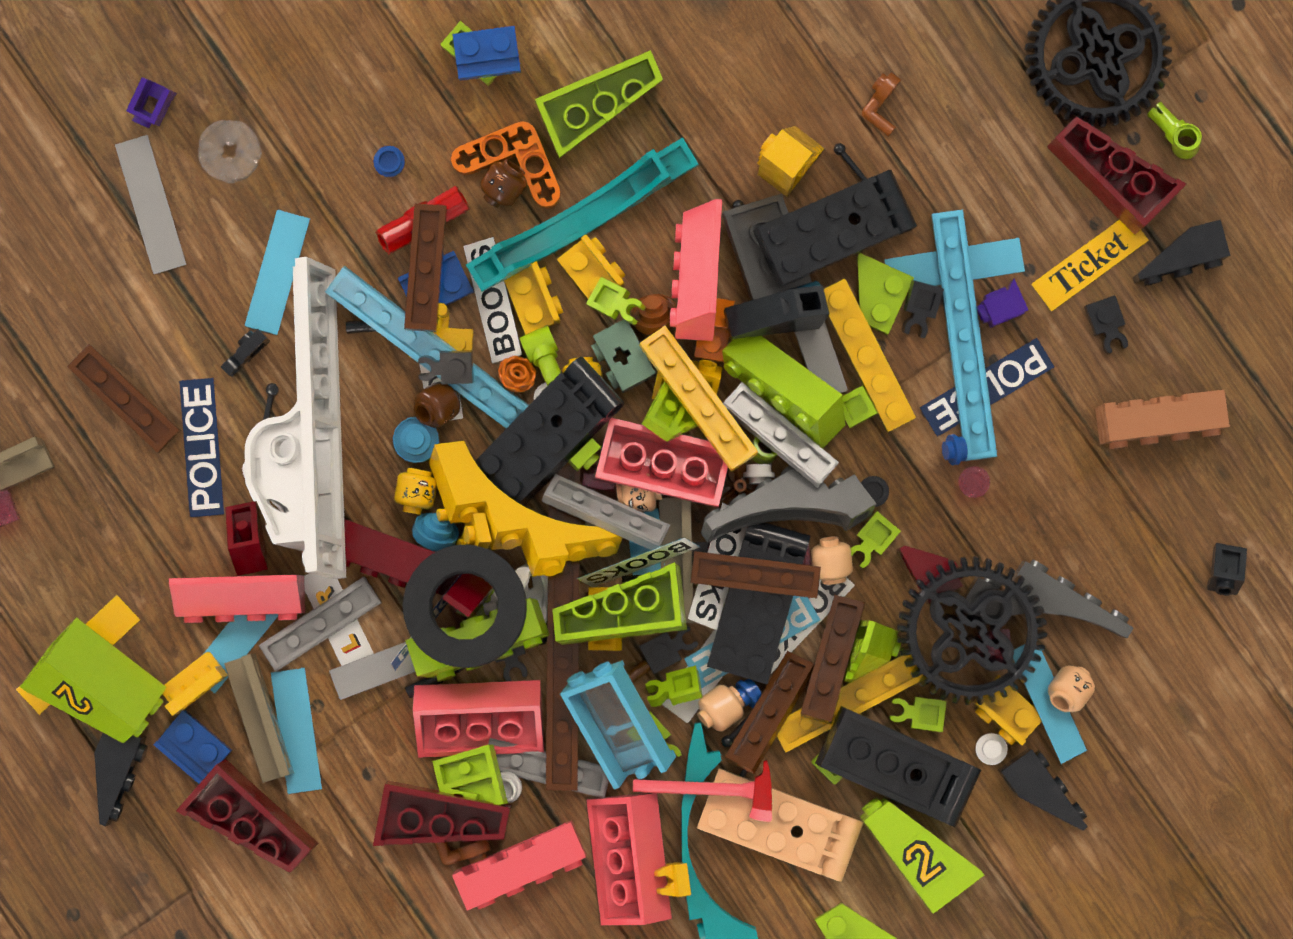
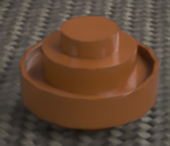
M646 295L638 299L645 305V310H641L638 307H634L631 310L632 317L638 321L634 327L639 332L652 335L664 326L668 330L673 328L670 327L671 308H676V303L666 295Z

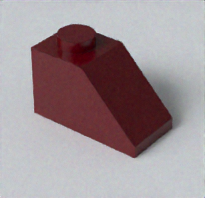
M256 501L225 507L228 551L237 576L268 570L266 544Z
M902 546L897 549L915 583L917 579H921L927 584L930 580L925 572L928 570L932 572L934 577L939 575L936 569L938 564L942 565L944 571L950 570L948 565L949 559L909 546ZM964 577L943 584L936 592L940 593L959 589L963 586L960 580ZM927 599L926 604H930L931 599Z
M462 574L442 599L467 617L472 618L477 614L494 589L482 577L473 574Z

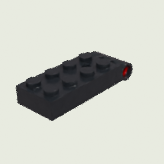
M891 169L760 225L753 232L778 287L781 288L916 228L917 224ZM849 216L856 218L857 225L849 222Z
M579 357L540 393L475 462L498 489L514 501L525 506L621 410L625 403L583 357ZM559 416H561L562 418L561 426L557 424V419Z
M766 522L747 527L739 557L803 564L811 535ZM729 588L707 667L768 684L793 596Z
M843 706L840 707L815 764L955 828L982 771L973 765ZM917 769V776L911 779V771Z

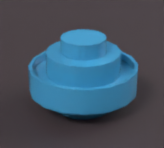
M410 417L402 421L396 427L393 435V445L397 454L405 461L412 463H422L429 460L434 444L440 443L437 429L422 424L416 417Z
M424 513L416 518L412 528V535L416 542L431 551H439L446 547L455 546L459 531L454 523L450 524V521L439 522L436 513Z

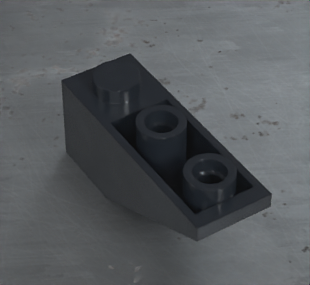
M1221 219L1187 229L1133 277L1134 283L1143 281L1144 286H1149L1162 282V276L1174 273V277L1179 278L1192 274V268L1204 265V269L1209 270L1223 266L1222 260L1231 255Z
M823 285L793 288L724 309L730 339L820 329L830 314Z
M102 733L94 753L100 825L108 826L111 825L112 821H118L124 804L120 803L125 791L129 792L136 778V775L132 774L136 762L141 763L146 755L148 745L144 743L147 736L140 734L138 737L132 735L123 744Z
M1027 748L998 769L1011 790L1019 798L1082 831L1088 827L1083 821L1087 818V815L1077 802L1071 804L1065 796L1068 792L1067 787L1058 776L1054 779L1046 769L1050 764L1039 750L1034 753L1032 749Z

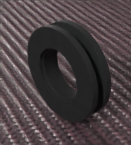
M475 545L450 546L428 556L412 573L403 599L405 624L416 645L432 659L459 668L483 666L503 656L519 638L527 613L525 590L515 570L498 554ZM458 574H473L484 578L493 587L498 598V613L493 625L484 634L473 639L459 640L448 636L438 627L433 616V599L437 589L445 580Z

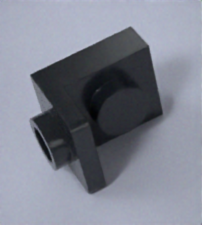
M1221 543L1215 544L1213 548L1211 577L1207 582V590L1215 591L1217 594L1224 596L1237 595L1245 582L1247 548Z

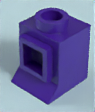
M142 77L126 111L134 115L132 121L146 128H150L151 124L160 126L171 101L177 93ZM149 96L158 99L153 113L143 110Z
M1015 278L1010 282L1007 289L1003 287L983 297L984 301L976 306L983 324L988 322L990 328L1025 314L1028 311Z

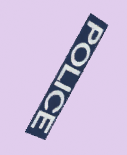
M1038 338L985 368L990 405L1054 368ZM955 387L920 407L937 437L960 424Z
M214 378L182 380L179 383L190 517L223 515L224 505Z

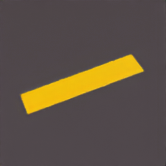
M116 595L86 625L110 644L114 645L140 619ZM20 686L16 689L39 715L50 705L24 691Z

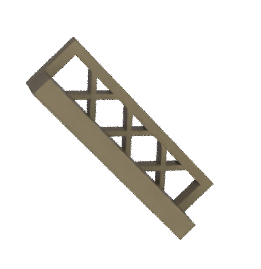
M32 437L0 452V492L55 467L43 439Z
M662 498V500H659L660 520L670 524L668 533L661 546L682 538L692 542L691 501L679 498ZM691 550L661 562V569L674 562L680 566L686 623H694V621L687 619L693 602V583H690L692 574Z
M256 653L224 663L262 783L294 773Z

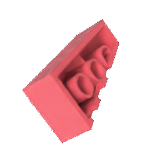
M571 820L489 855L484 860L459 868L453 873L452 877L466 910L468 911L475 907L479 910L495 903V898L503 894L510 897L525 890L523 885L535 881L537 885L553 878L552 872L563 867L565 872H568L583 865L581 859L586 858V852Z

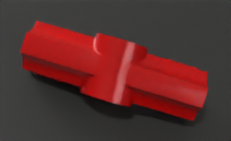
M457 186L450 188L429 202L419 203L447 206L446 224L470 210L468 202ZM414 206L403 214L404 216L376 230L378 242L388 255L411 244Z

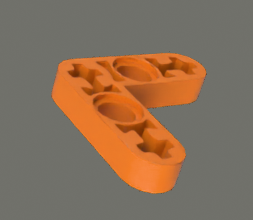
M517 122L461 145L453 151L451 156L452 166L456 172L462 175L473 174L490 167L497 161L502 162L516 156L520 168L525 172L524 177L536 204L541 208L549 209L556 206L560 201L561 193L538 134L533 125L528 122ZM523 129L525 133L531 132L532 135L528 137L527 144H523L521 140L513 142L514 150L509 151L507 141L503 135L509 134V139L511 140L518 137V130ZM492 140L501 142L503 145L502 153L496 157L489 156L485 151L488 142ZM480 145V151L486 160L485 162L480 163V159L477 157L470 161L471 166L469 168H465L463 164H457L461 160V153L466 152L467 156L475 155L477 152L474 147ZM531 157L542 159L544 162L542 171L536 174L530 173L526 169L528 159ZM549 174L550 179H544L549 190H555V193L552 194V200L547 202L545 198L539 199L538 195L542 193L540 184L537 182L535 185H532L531 180H539Z

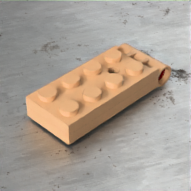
M718 768L713 783L743 784L753 780ZM772 788V821L770 822L758 821L749 817L753 804L751 799L742 796L708 795L697 829L842 882L864 822ZM800 826L803 829L801 836H792V827Z

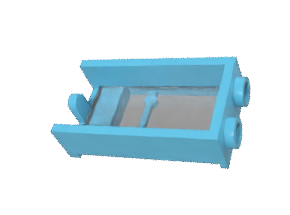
M623 660L613 664L604 662L587 674L583 671L575 673L567 679L568 684L560 693L614 790L620 788L628 775L635 773L638 780L643 779L654 766H657L661 773L666 772L676 758L674 751L669 749L623 666L625 664Z

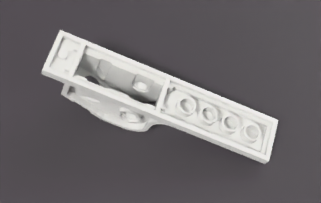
M300 257L295 258V266H293L297 402L285 415L267 418L259 422L251 430L245 443V462L242 471L253 501H257L267 523L265 528L272 543L303 551L302 561L305 566V572L332 579L346 578L337 301L325 293L336 277L335 269L311 258ZM270 500L278 509L270 504Z

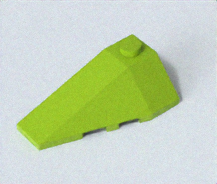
M861 620L844 681L851 683L890 662L891 656L897 657L901 646L897 641L899 631L874 621Z

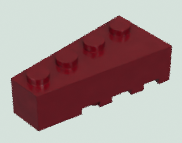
M1077 116L1047 146L1134 235L1144 228L1187 185L1180 179H1174L1163 172L1162 168L1154 163L1151 165L1136 156V152L1128 147L1123 148L1113 142L1111 137Z
M344 519L346 567H350L351 562L361 566L359 572L377 578L380 572L389 576V583L406 588L412 573L419 564L435 553V551ZM460 574L445 580L436 593L444 595Z
M226 759L214 766L176 810V812L200 822V825L228 837V840L235 844H241L254 851V854L289 873L295 870L319 844Z
M387 781L384 785L373 846L504 839L507 833L512 804L496 805L491 802L448 794L435 789Z

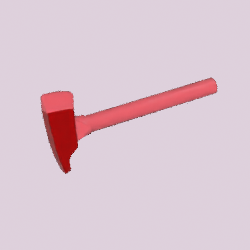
M767 760L763 761V771L755 777V781L743 784L633 779V792L742 796L753 800L749 814L750 818L764 822L772 821V783Z

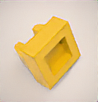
M667 863L665 866L654 871V876H665L668 879L665 887L656 889L657 894L676 897L691 895L687 863Z

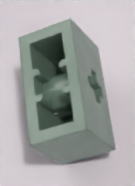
M625 319L593 335L596 343L591 345L599 362L605 359L610 369L605 374L614 390L620 387L622 393H625L656 376L650 361L639 347L640 343L634 331ZM620 349L623 354L627 352L630 354L627 357L628 364L624 366L620 361L616 363L613 361L617 357L616 351Z

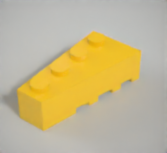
M796 126L782 129L777 136L771 133L760 148L762 150L759 153V161L757 162L759 165L757 175L788 197L825 148Z

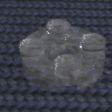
M220 120L208 126L200 136L198 148L199 162L203 169L214 179L231 184L248 178L256 170L262 157L260 141L254 131L245 123L236 120ZM225 144H228L230 147L234 144L237 145L235 150L237 155L234 158L227 157L225 159L222 157L225 152L222 147Z

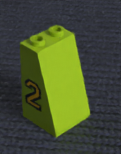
M77 617L51 643L20 685V688L123 744L132 735L138 737L149 724L145 718L148 714L152 716L162 705L163 700L160 696L167 688Z
M876 797L862 807L864 813L859 817L933 914L984 876L979 868L887 799L879 800Z

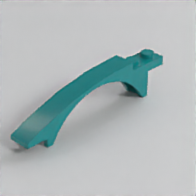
M683 137L657 153L652 149L618 177L585 199L547 221L491 247L492 249L467 263L466 266L481 292L530 267L531 263L541 261L580 239L585 234L587 235L646 200V197L698 167L699 164Z
M701 722L694 723L688 749L685 782H703L709 773L722 761L719 750L707 752ZM683 794L681 804L682 863H687L691 895L686 896L689 920L702 918L703 923L697 924L700 939H758L755 926L739 920L721 908L710 897L699 881L692 866L688 849L689 815L696 795Z

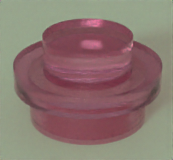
M980 467L966 468L959 476V488L968 497H980L989 489V475Z

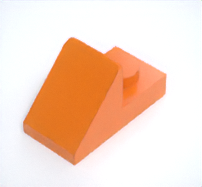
M716 298L713 341L697 340L694 358L724 363L722 350L728 345L729 340L724 309L734 306L735 301Z

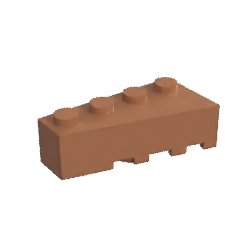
M1225 389L1183 394L1180 397L1163 396L1149 399V401L1142 399L1129 400L1118 403V405H1115V402L1104 403L1095 408L1100 445L1109 444V450L1128 447L1127 441L1140 440V445L1159 443V437L1171 436V441L1190 439V433L1202 432V437L1221 435V429L1230 427Z

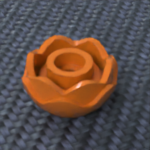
M511 356L505 358L500 363L498 376L501 384L507 390L520 393L529 390L535 384L536 369L528 359L521 356Z

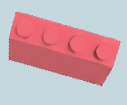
M715 199L683 212L682 224H676L675 243H681V252L674 251L673 270L679 271V280L672 281L671 298L678 299L677 308H671L670 327H676L675 339L713 341L722 199Z
M611 418L608 423L595 478L718 508L728 467L707 440L680 435L666 442L643 425Z
M303 575L169 578L175 617H184V623H202L203 616H215V622H234V615H247V621H266V614H278V620H297V613H305Z
M540 680L414 686L413 718L418 758L452 756L486 746L490 738L517 744L508 747L494 745L496 754L544 752Z
M639 793L587 799L601 925H647L672 919L669 896L657 894L656 891L657 888H663L667 885V878L665 876H654L655 870L665 866L657 793Z

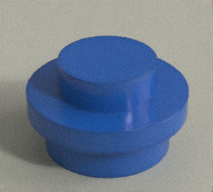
M384 146L374 156V167L384 177L397 176L405 166L403 153L394 146Z
M955 434L948 435L946 441L942 443L943 457L952 466L959 465L961 461H966L968 455L964 437H957Z
M751 679L739 680L735 685L745 703V707L749 705L751 708H754L762 695L760 689Z

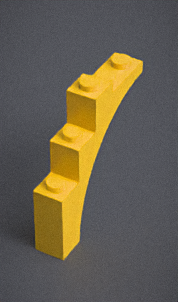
M465 441L434 444L429 465L436 480V485L450 524L459 522L470 523L473 514L485 513L492 540L490 543L491 550H510L521 546L532 577L542 575L554 576L562 573L566 561L576 562L584 558L608 557L617 554L623 539L622 537L598 526L570 524L543 516L511 499L498 489L477 466Z

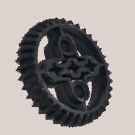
M1048 0L1045 6L1049 12L1040 9L1037 15L1042 21L1033 20L1031 26L1036 31H1029L1027 34V38L1035 43H1027L1024 48L1026 51L1034 53L1027 55L1024 58V62L1034 64V66L1026 70V74L1037 75L1030 82L1032 87L1039 84L1042 87L1036 92V96L1041 97L1046 93L1048 98L1044 105L1048 107L1054 102L1057 105L1053 110L1055 115L1061 109L1065 110L1066 114L1063 118L1065 121H1068L1073 114L1082 120L1087 118V123L1091 126H1094L1095 119H1098L1100 128L1106 126L1107 118H1109L1112 126H1117L1119 124L1118 115L1125 123L1131 119L1129 111L1134 116H1139L1141 114L1139 105L1142 108L1148 109L1151 106L1148 98L1156 100L1159 96L1154 88L1162 90L1165 86V83L1159 78H1167L1170 72L1162 67L1169 66L1172 63L1170 58L1163 57V55H1167L1172 51V47L1162 46V43L1170 39V35H1160V32L1166 28V24L1160 23L1156 25L1155 21L1160 17L1159 12H1155L1152 15L1148 13L1152 3L1149 2L1143 7L1139 4L1142 0H1056V3ZM1101 1L1118 5L1134 15L1142 24L1144 30H1140L1137 26L1127 23L1107 29L1103 18L1097 11L1086 8L1081 4ZM1068 9H1072L1073 13L1068 18L1066 26L1072 46L1058 52L1051 62V70L1047 71L1044 62V46L1047 34L1058 17ZM1082 21L1084 24L1090 23L1092 27L1089 31L1086 28H1079ZM1119 37H1130L1134 44L1133 48H1123L1119 42ZM1145 39H1149L1152 49V62L1148 77L1140 90L1133 97L1125 101L1123 97L1129 89L1130 81L1124 64L1140 56L1145 47ZM1082 46L1085 50L1083 54L1079 52ZM1094 50H1096L1097 53H1104V56L1101 60L1099 57L1093 58L1092 53L1094 52ZM1113 56L1118 58L1114 64L1111 59ZM1066 60L1074 62L1077 72L1074 74L1066 73L1062 68V62ZM1055 79L1060 84L1067 86L1077 85L1088 80L1097 97L1103 101L1112 102L1115 106L1090 108L1074 103L1056 89L1052 80ZM1107 79L1110 81L1116 80L1117 84L1113 88L1111 85L1106 86L1104 82Z
M977 556L973 557L972 566H968L967 559L961 557V567L956 568L954 561L950 559L948 560L950 570L944 571L942 565L938 564L936 569L939 575L936 577L933 576L931 571H926L925 574L930 581L925 584L921 579L916 580V584L921 588L919 593L914 589H909L908 593L914 598V601L903 600L902 602L903 606L910 609V611L899 612V618L906 620L907 623L897 624L898 631L906 632L905 635L898 636L897 641L900 644H908L900 649L902 656L911 655L904 661L905 666L917 665L912 669L911 675L915 678L923 674L919 681L922 687L932 682L929 687L931 694H935L941 688L940 698L942 700H945L951 692L952 702L955 704L959 702L962 695L964 696L965 705L971 704L972 696H976L978 705H982L984 702L983 695H988L990 701L995 702L996 697L994 693L999 691L1001 696L1005 698L1008 696L1004 689L1005 687L1010 685L1013 691L1018 690V686L1014 682L1017 678L1023 683L1028 681L1027 677L1023 674L1025 669L1030 673L1035 672L1036 669L1030 664V661L1040 662L1041 657L1034 653V651L1045 650V645L1038 642L1037 639L1047 637L1046 631L1037 630V628L1047 625V621L1044 618H1036V616L1044 613L1042 606L1033 607V605L1040 601L1038 595L1027 597L1033 591V587L1031 584L1020 588L1025 578L1019 575L1012 580L1015 574V570L1012 567L1003 574L1004 564L1002 562H998L995 568L991 569L992 560L990 558H986L983 567H981ZM969 576L988 578L1005 586L1003 591L998 589L985 590L972 603H969L962 595L955 591L936 592L940 586L951 580ZM1011 596H1015L1020 602L1027 622L1026 643L1016 663L1012 662L1014 656L1013 645L1000 631L1012 615L1013 605ZM927 599H931L929 609L931 618L944 631L932 646V666H929L924 660L918 646L916 634L918 617ZM994 600L1001 602L1002 608L998 614L989 615L986 613V606L989 602ZM940 602L948 606L953 605L957 617L949 613L943 616L944 611ZM961 609H965L970 614L979 612L983 620L990 624L989 628L995 639L986 634L987 628L978 616L971 615L968 617ZM948 623H952L957 628V635L962 643L969 648L965 650L960 641L954 638V632ZM963 624L972 628L976 627L980 638L972 634L967 636L968 633ZM976 645L982 653H979L973 646ZM986 645L994 649L999 648L1003 659L997 658L995 655L991 656ZM947 647L957 648V657L951 661L942 659L944 649ZM971 659H975L982 667L990 671L1007 669V673L996 680L979 685L958 684L939 675L940 671L947 673L958 672Z

